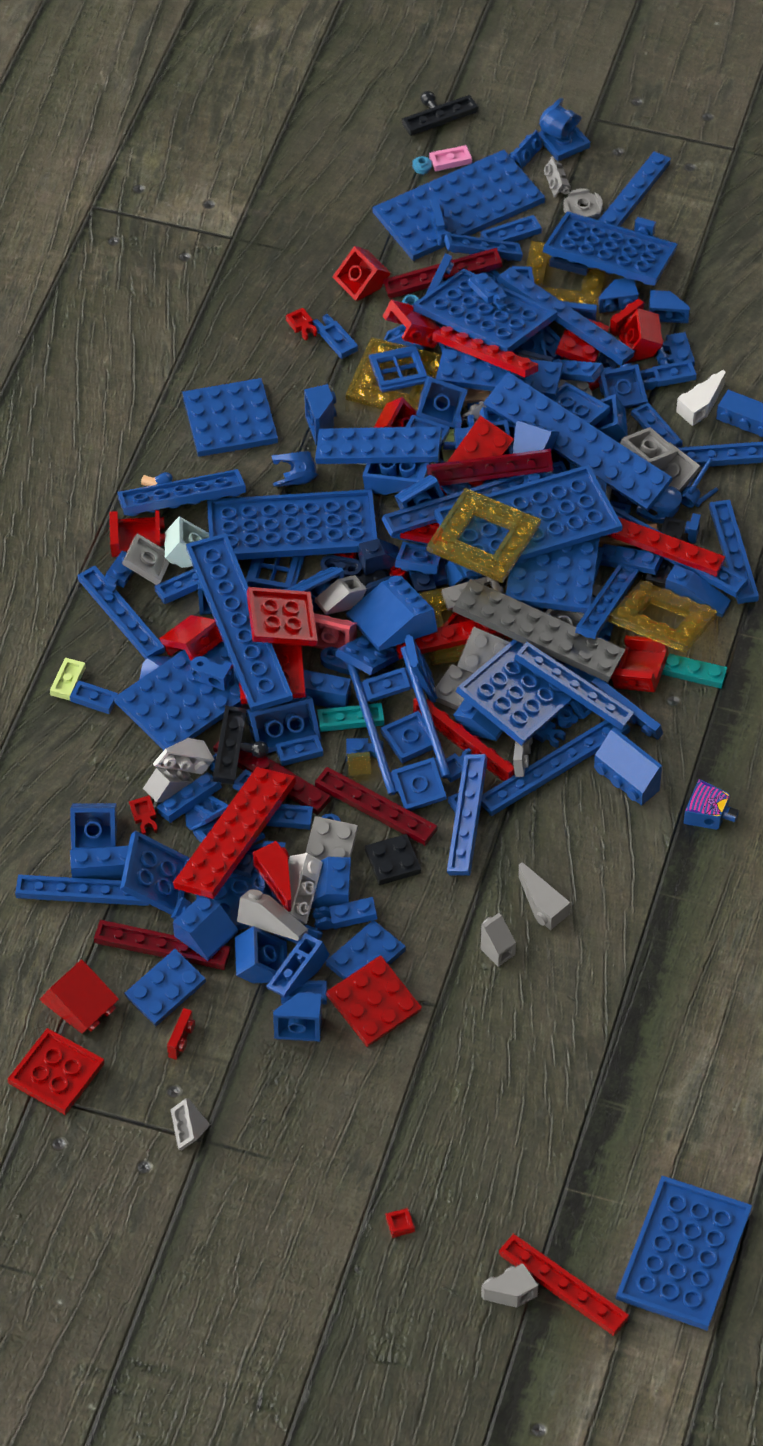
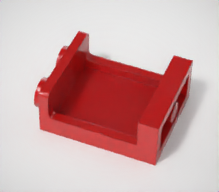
M391 299L383 314V318L390 322L403 324L406 327L402 335L404 341L435 348L438 342L432 340V334L439 330L440 327L434 320L414 311L413 305Z
M155 510V517L118 519V511L109 512L111 557H118L121 551L127 552L137 533L159 547L165 546V533H161V530H165L164 517H160L159 510Z
M190 615L159 638L165 646L168 655L172 656L180 649L186 651L190 661L195 657L203 656L223 641L214 619Z
M625 636L626 648L619 667L615 669L611 677L614 688L655 692L669 655L666 640Z

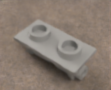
M551 157L544 168V174L553 196L556 197L559 192L568 194L571 186L565 178L566 174L563 165L555 162L554 157Z

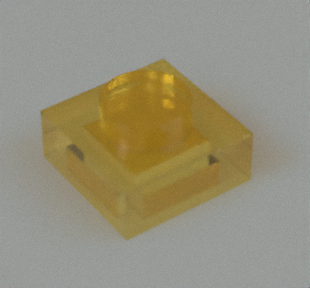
M370 752L347 753L349 776L371 774Z

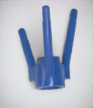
M711 458L708 459L692 486L693 479L681 493V503L688 508H692L694 505L699 507L703 501L718 491L716 487L700 498V491L696 488L712 462Z

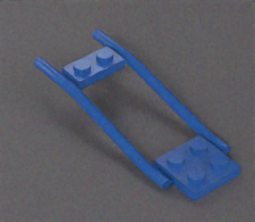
M404 646L401 648L406 668L403 667L361 682L357 668L351 664L347 665L387 793L390 796L399 792L403 807L412 811L446 800L447 797L441 778H447L451 774L422 686L410 666L407 648ZM413 688L436 758L432 757L390 772L368 702L380 700Z

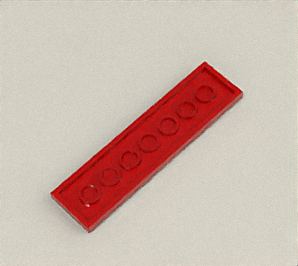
M256 767L173 881L174 889L214 899L296 784L295 776Z

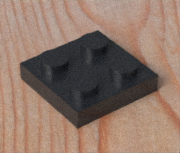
M407 834L365 845V852L379 885L421 874V867Z

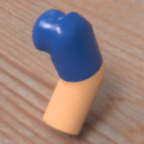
M168 472L161 473L154 478L144 475L141 485L152 486L172 482L173 477Z

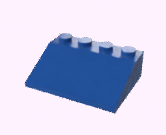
M393 576L381 582L346 613L347 618L351 622L357 623V628L378 651L405 643L406 635L408 634L417 639L437 632L434 609L402 576Z

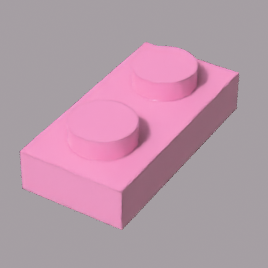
M466 145L429 153V159L435 171L472 164V158Z

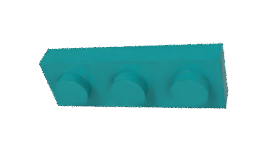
M669 654L661 675L722 689L727 667Z
M382 703L368 704L375 726L384 725ZM360 705L317 710L320 732L366 727Z

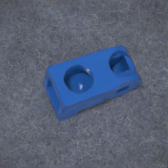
M203 656L195 657L191 661L192 677L194 680L225 691L234 676L233 665L230 662L224 661L223 665L209 661Z

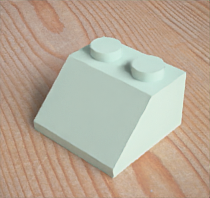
M179 516L165 532V559L181 568L192 567V562L186 550V544L209 538V533Z

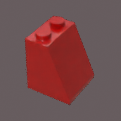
M81 959L51 986L39 1000L83 1034L87 1029L90 1032L101 1023L98 1019L103 1014L108 1017L116 1009L114 1004L119 998Z

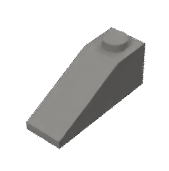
M523 862L519 864V880L534 917L540 925H545L548 929L552 930L570 914V902Z
M249 890L240 897L237 922L252 927L255 926L299 941L305 933H308V928L271 896L263 894L259 890Z

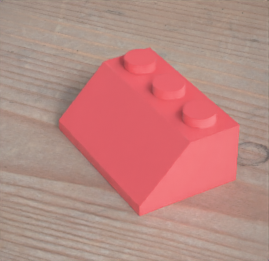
M314 613L318 641L316 646L311 647L320 649L327 647L339 648L356 639L357 623Z

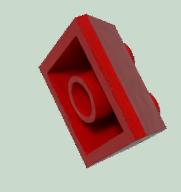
M354 246L333 275V278L355 301H359L379 290L384 284L383 279H387L391 273L369 250Z
M637 308L621 329L619 341L635 351L634 356L625 364L653 357L662 348L663 338L659 314Z
M401 397L386 403L374 428L406 427L411 416H416L417 411Z

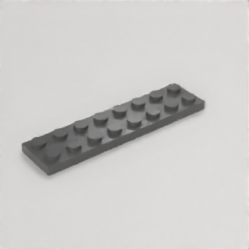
M472 579L469 580L453 608V612L523 644L527 641L545 654L606 682H609L625 652V649L599 637L592 639L575 633V626Z

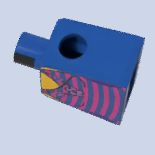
M698 779L685 809L684 824L717 830L720 828L723 819L736 822L739 810L729 807V793Z

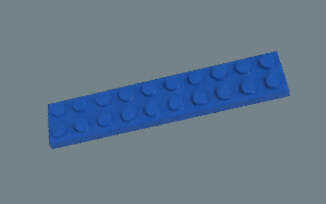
M507 372L483 402L485 407L516 426V421H527L559 431L557 440L552 448L554 452L578 467L590 465L597 479L605 481L608 487L647 512L672 482L670 475L509 372Z
M224 533L186 544V550L251 712L292 701L293 694L272 643L253 642L247 601L248 585L227 534Z

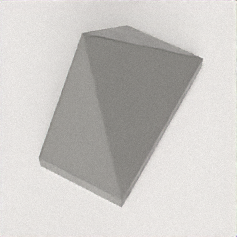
M187 1098L171 1109L178 1150H183L196 1141L210 1124Z

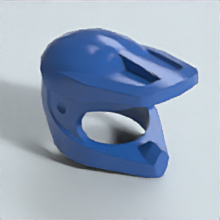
M563 98L558 99L543 112L539 123L543 132L561 139L569 136L582 119L574 111L566 110L562 107ZM571 118L569 125L563 130L567 121Z
M309 451L272 455L273 464H279L281 461L291 465V471L283 473L285 479L274 482V487L302 485L311 482L318 476L316 464Z
M668 485L651 507V509L657 512L656 516L651 515L639 506L636 508V513L653 523H664L665 516L673 518L679 510L682 501L681 492L677 488Z

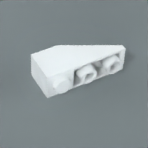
M722 370L717 374H713L709 379L697 384L689 392L681 394L677 399L676 412L692 426L708 417L724 387L726 372Z
M187 738L166 748L153 764L155 767L203 774L214 761V758L203 740Z
M308 853L290 856L288 860L291 888V912L289 913L303 924H307L323 864L322 861Z

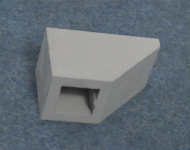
M356 575L340 578L317 596L315 602L325 615L350 610L363 599L366 588Z
M156 768L143 789L156 802H164L194 780L190 777L189 772Z
M500 913L493 917H488L481 925V950L498 967L515 956L516 942Z
M522 1263L517 1267H509L502 1275L496 1278L491 1277L487 1279L482 1285L481 1296L486 1301L517 1308L538 1296V1284Z

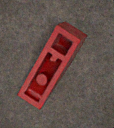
M274 841L253 852V865L281 905L288 912H291L289 854L284 847L281 848L278 842Z

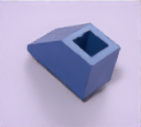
M622 278L613 280L599 296L598 312L623 310L629 303L637 300L639 294L634 279Z

